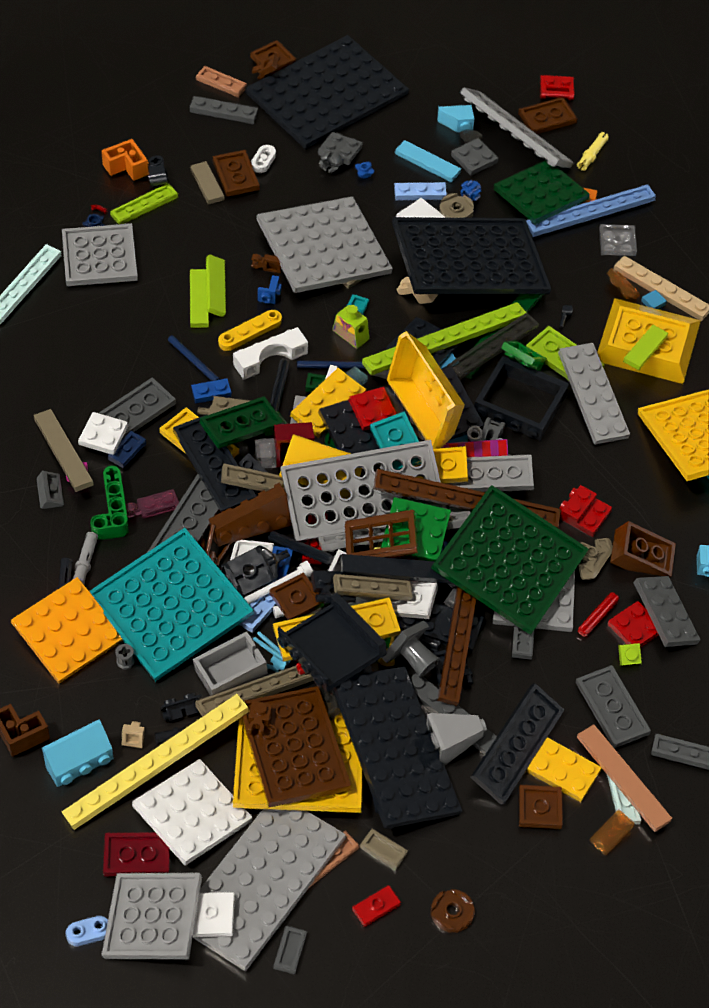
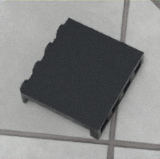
M337 592L330 596L331 604L287 632H284L280 627L278 628L279 637L277 640L279 645L283 649L286 648L292 659L298 661L304 672L310 674L318 687L322 686L326 692H329L387 655L386 642Z

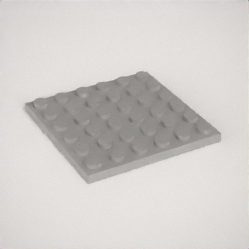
M353 197L257 214V221L275 256L278 257L280 266L294 293L347 283L352 280L392 274L393 268Z

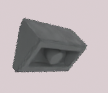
M42 470L37 477L40 508L46 509L63 506L64 500L60 474Z

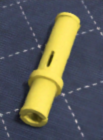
M601 132L590 148L585 150L583 157L577 163L579 169L584 165L581 170H586L589 164L596 159L598 152L609 140L607 134L602 138L605 133Z

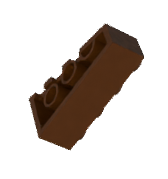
M280 482L273 485L274 488L258 493L259 496L249 501L246 499L240 502L239 506L233 509L229 508L209 518L210 529L211 525L215 524L213 539L216 545L222 546L291 526L287 493Z

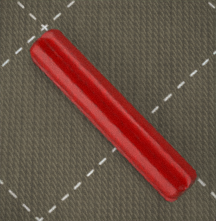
M614 592L610 593L579 626L578 633L583 637L587 636L618 602L619 596Z

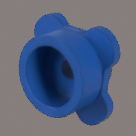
M370 162L355 165V169L358 170V176L361 178H368L374 173Z

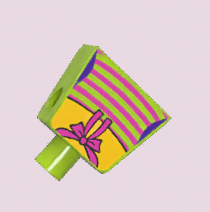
M348 305L337 313L333 325L335 333L356 349L369 340L368 320L358 312L357 306Z

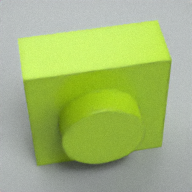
M640 643L618 645L620 665L642 663Z

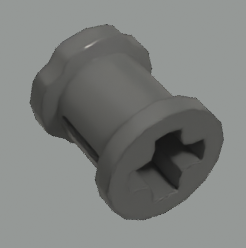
M128 644L119 645L115 651L117 666L123 670H128L135 664L134 650Z

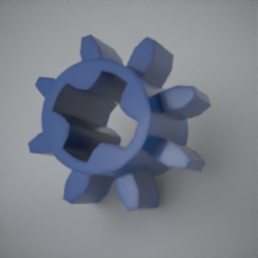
M470 180L465 181L461 185L463 187L460 192L462 197L465 195L472 201H476L481 197L479 194L481 186L478 182Z

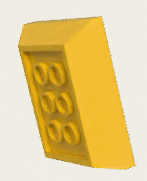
M614 298L597 354L600 361L604 364L683 384L701 320ZM652 325L668 332V337L640 370L623 362L624 357Z
M406 331L398 338L387 381L424 439L431 440L433 449H439L455 434L465 404L427 347Z

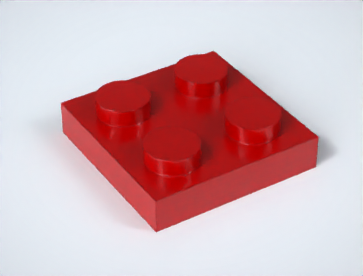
M384 387L349 396L350 405L363 431L370 429V424L397 414Z
M639 601L608 621V626L626 644L640 643V647H642L659 635L647 609Z

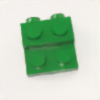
M518 341L504 342L501 349L506 351L505 355L509 359L541 371L547 359Z

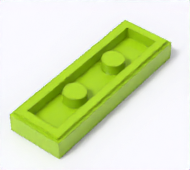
M652 325L624 357L623 362L640 370L668 337V332Z

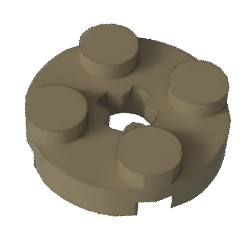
M452 193L442 198L439 212L446 218L473 217L474 204L469 197L465 195L461 197L457 196V193Z

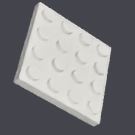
M200 759L135 799L132 804L185 866L251 823L253 818L245 808H233V795Z

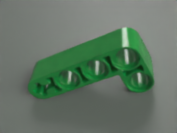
M108 466L103 471L108 513L96 515L91 519V531L98 535V540L124 537L129 530L121 472L116 466Z

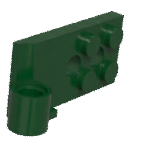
M265 396L201 417L199 422L218 449L263 433L265 437L274 436V425L288 424L280 412L274 410ZM237 421H244L246 424H240Z

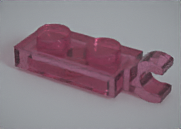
M174 489L139 498L137 499V504L128 503L126 504V512L128 518L140 514L143 518L175 510L179 501Z

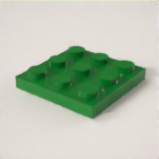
M394 497L390 513L413 509L415 511L418 553L403 556L435 562L441 554L451 510ZM408 521L392 524L393 533L409 530ZM388 525L386 526L384 534H389ZM409 534L393 537L394 546L410 544ZM383 538L381 548L390 547L389 538Z

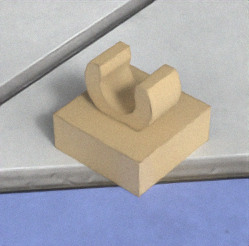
M132 721L131 725L124 724L122 729V745L142 748L144 744V727H140V722Z

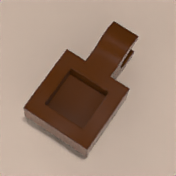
M274 54L264 59L262 64L253 67L252 73L258 72V79H262L268 73H273L277 69L279 58Z

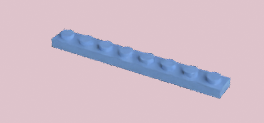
M644 185L571 207L537 224L530 220H526L531 235L535 237L655 201L656 195L649 185Z

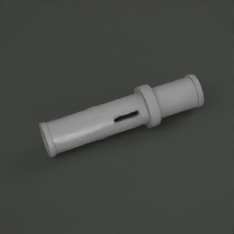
M94 532L86 534L79 561L75 564L76 571L73 579L78 577L83 585L85 584L86 575L91 569L90 562L98 540V535Z

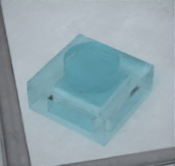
M356 366L346 372L348 376L360 385L368 381V376Z

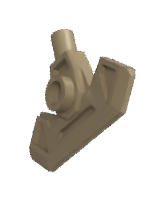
M609 538L595 540V547L581 542L582 545L589 549L582 559L585 563L578 565L581 579H595L612 553L613 546Z

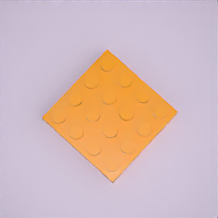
M78 577L11 619L13 626L58 684L123 641L103 614L104 610Z

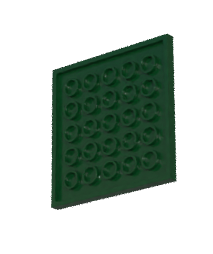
M491 485L433 563L431 569L531 635L589 549Z

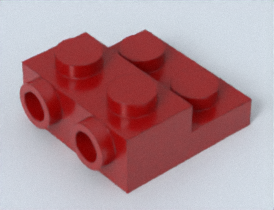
M580 485L578 489H572L568 502L565 500L562 502L559 508L561 509L560 520L593 537L611 513L612 507L596 498L597 493Z

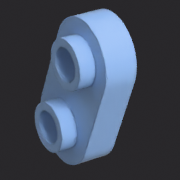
M97 916L70 924L66 930L68 942L73 946H81L105 939L108 920L105 917ZM98 924L103 925L100 929L95 928V926ZM75 930L81 931L78 935H75L73 932Z

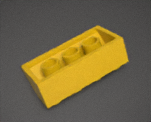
M293 434L282 466L348 455L350 453ZM356 468L355 474L360 477L362 468ZM339 471L336 473V478L338 480H345L346 474L343 471ZM325 475L317 476V481L321 484H325L328 481ZM300 478L298 480V483L306 486L309 485V482L306 478ZM341 490L340 496L348 499L350 492L348 490Z

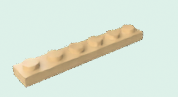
M623 256L615 264L614 271L650 292L657 290L667 302L696 319L702 321L709 314V304L630 258Z

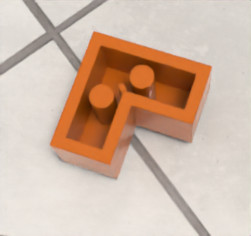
M133 139L102 150L103 166L110 176L124 170L128 172L133 181L148 175V160Z

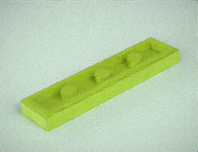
M168 183L111 210L110 214L119 225L125 224L178 198V193Z
M209 254L206 258L207 312L223 317L226 314L225 260Z
M190 269L191 328L209 327L206 269Z

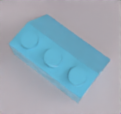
M100 720L42 748L46 769L57 787L69 784L74 778L86 775L92 769L100 765H106L114 759L111 744Z

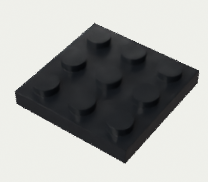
M416 316L387 346V350L396 347L399 336L406 331L418 339L442 329ZM461 343L431 353L439 367L451 353L457 350Z

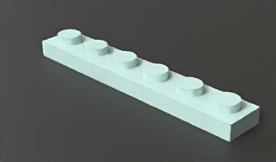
M46 244L0 295V324L61 257L60 250Z

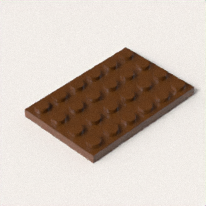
M318 686L244 701L249 711L252 701L273 704L269 725H264L262 737L259 736V729H253L252 734H248L249 712L241 717L268 808L351 790V782Z

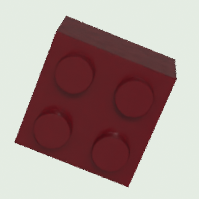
M312 422L274 425L276 467L283 465L293 434L314 441Z

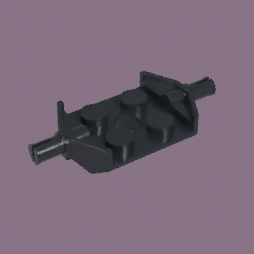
M259 545L221 565V572L243 597L275 579L276 581L279 580V563L291 556L287 549L276 555V553H272L267 548ZM248 566L254 568V572L251 575L244 574V570Z

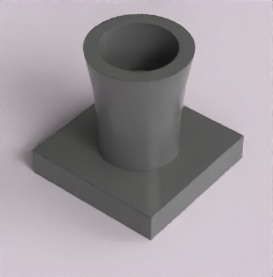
M425 621L403 630L387 649V655L382 657L388 663L403 655L419 678L428 674L440 661L439 657L419 641V638L429 627Z

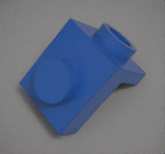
M272 275L269 288H258L259 302L275 304L277 295H280L282 290V284H279V276Z

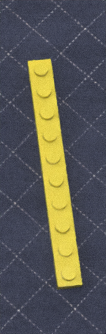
M238 694L234 695L63 810L62 814L74 830L247 714L249 712L248 706Z

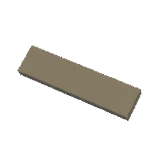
M335 574L333 577L334 591L339 595L381 599L390 597L393 600L411 601L413 598L411 582L408 580Z

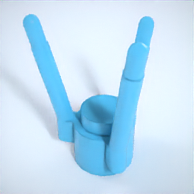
M260 631L257 632L258 636L268 645L256 637H253V640L273 654L270 661L273 665L267 664V669L274 672L287 669L291 660L283 662L280 649Z

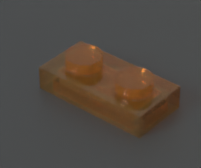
M611 268L607 272L611 278L610 282L616 287L619 286L621 288L620 292L623 296L637 299L640 296V293L619 271Z
M618 809L590 838V842L604 855H607L635 826V823Z

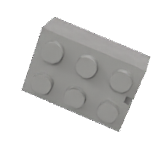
M248 632L193 659L195 671L210 696L254 681L268 674L267 663L258 648L256 649V645Z

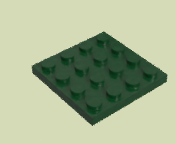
M548 160L494 184V190L534 224L588 200L590 196L585 189L559 168L548 164Z

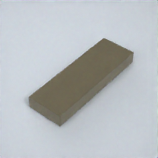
M207 162L191 165L190 170L208 205L223 201L224 195Z

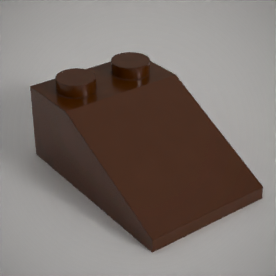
M627 521L615 530L611 563L626 570L658 576H669L670 578L672 576L676 543Z

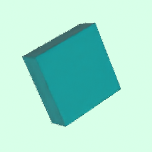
M353 294L348 305L357 306L358 312L364 315L370 299Z

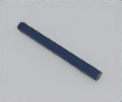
M173 335L168 338V341L211 381L220 380L217 375Z
M297 361V368H329L330 365H334L339 369H366L362 362Z

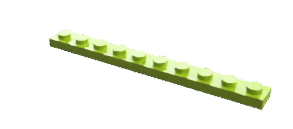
M517 302L423 336L417 340L424 344L430 353H434L524 320L527 317V313ZM396 347L362 359L363 366L371 376L390 369Z

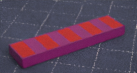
M507 439L446 443L442 447L466 446L467 457L508 456Z

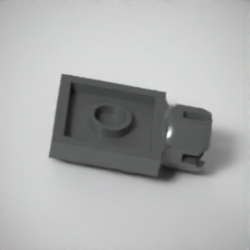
M332 132L318 150V155H321V168L326 171L331 167L329 172H334L341 164L349 165L362 149L363 142Z

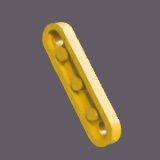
M269 310L222 333L218 338L219 347L222 350L230 351L279 327L282 323L281 313L277 310Z

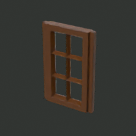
M414 509L345 521L346 554L391 558L418 553ZM408 521V531L393 533L392 524ZM388 525L389 534L373 536L372 527ZM368 528L369 537L353 540V530ZM409 534L410 544L394 546L393 537ZM389 538L390 547L374 549L373 540ZM369 541L370 550L354 553V543Z

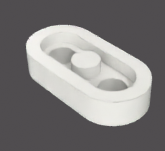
M263 145L259 148L252 159V168L255 172L262 173L268 170L276 157V150L273 146Z

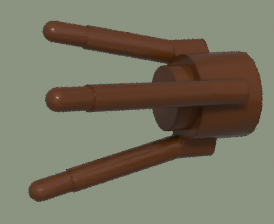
M212 524L206 550L204 538L201 540V547L216 566L219 567L220 561L232 543L226 544L217 558L216 553L210 550L215 524Z

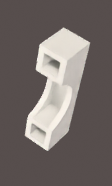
M298 327L287 330L282 334L272 336L265 341L255 343L250 347L233 353V365L243 380L259 374L261 362L269 356L282 355L293 360L308 354V341Z

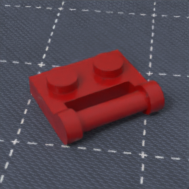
M541 75L540 97L542 99H546V97L568 98V100H574L573 77Z

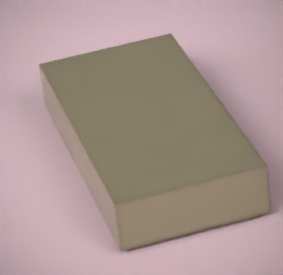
M374 829L370 830L360 844L361 849L395 870L408 852V850Z

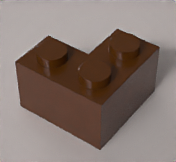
M12 704L0 708V736L12 757L50 739L48 726L39 711L19 719Z

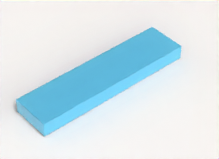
M405 140L395 150L396 155L451 183L461 173V168Z

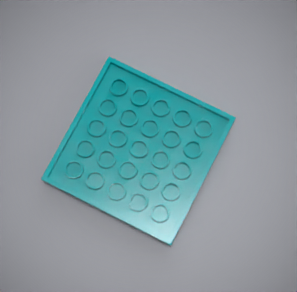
M183 528L89 591L104 610L103 614L125 644L132 646L134 655L155 682L254 615V610L186 528Z

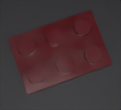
M156 832L105 833L104 876H117V873H169L170 848Z

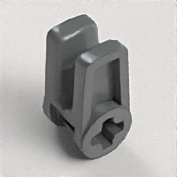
M487 417L481 440L485 441L488 437H492L490 440L501 438L506 423L492 421V418Z

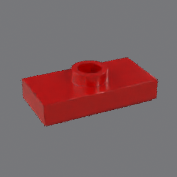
M388 885L353 906L352 910L365 927L400 906L401 902Z

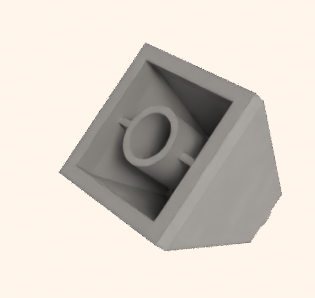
M427 714L426 725L428 730L431 731L432 742L435 748L438 749L440 753L439 760L444 763V766L481 739L484 731H487L484 720L479 719L478 715Z

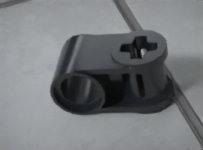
M159 155L151 157L148 160V175L151 186L168 184L169 179L167 169L164 167L163 157Z

